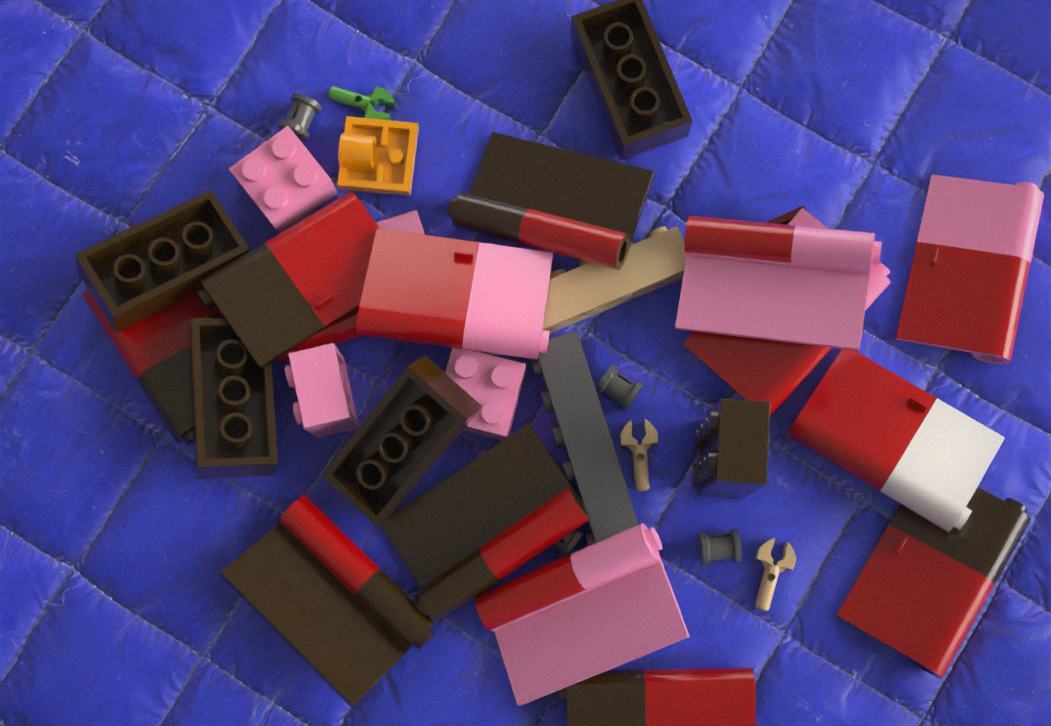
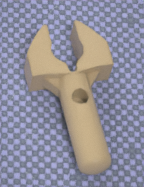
M647 419L643 421L645 437L642 439L641 445L632 436V420H629L619 436L620 447H627L632 452L634 484L637 491H646L650 488L647 450L651 445L658 444V432Z
M775 538L766 541L757 548L755 560L761 561L764 567V573L755 601V607L758 610L768 611L770 609L779 573L786 569L794 570L796 555L789 542L785 543L783 557L775 565L771 556Z

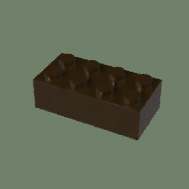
M616 0L571 16L570 35L620 159L624 160L688 137L693 121L643 0Z
M209 190L76 253L75 259L78 274L110 326L117 333L195 294L197 290L201 289L198 284L199 280L250 251V248L213 191Z
M191 318L189 344L195 479L273 476L278 465L272 362L259 368L225 318Z
M423 356L406 367L321 476L378 527L397 511L483 406L427 356Z
M721 398L712 409H709V413L704 415V419L699 422V426H695L694 449H700L697 464L693 463L692 486H698L697 496L743 499L767 485L771 402Z

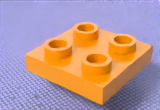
M346 116L345 130L340 136L338 149L340 168L337 185L339 190L411 196L419 131L418 123Z

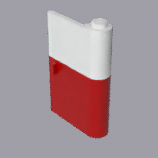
M848 349L840 351L787 434L947 532H950L953 527L961 530L972 512L966 506L1005 437L857 351Z

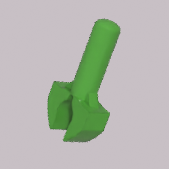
M332 86L328 92L330 100L362 109L365 113L364 118L391 120L390 114L377 112L373 106L385 104L388 107L396 108L390 93L386 89L377 86L374 92L367 96Z

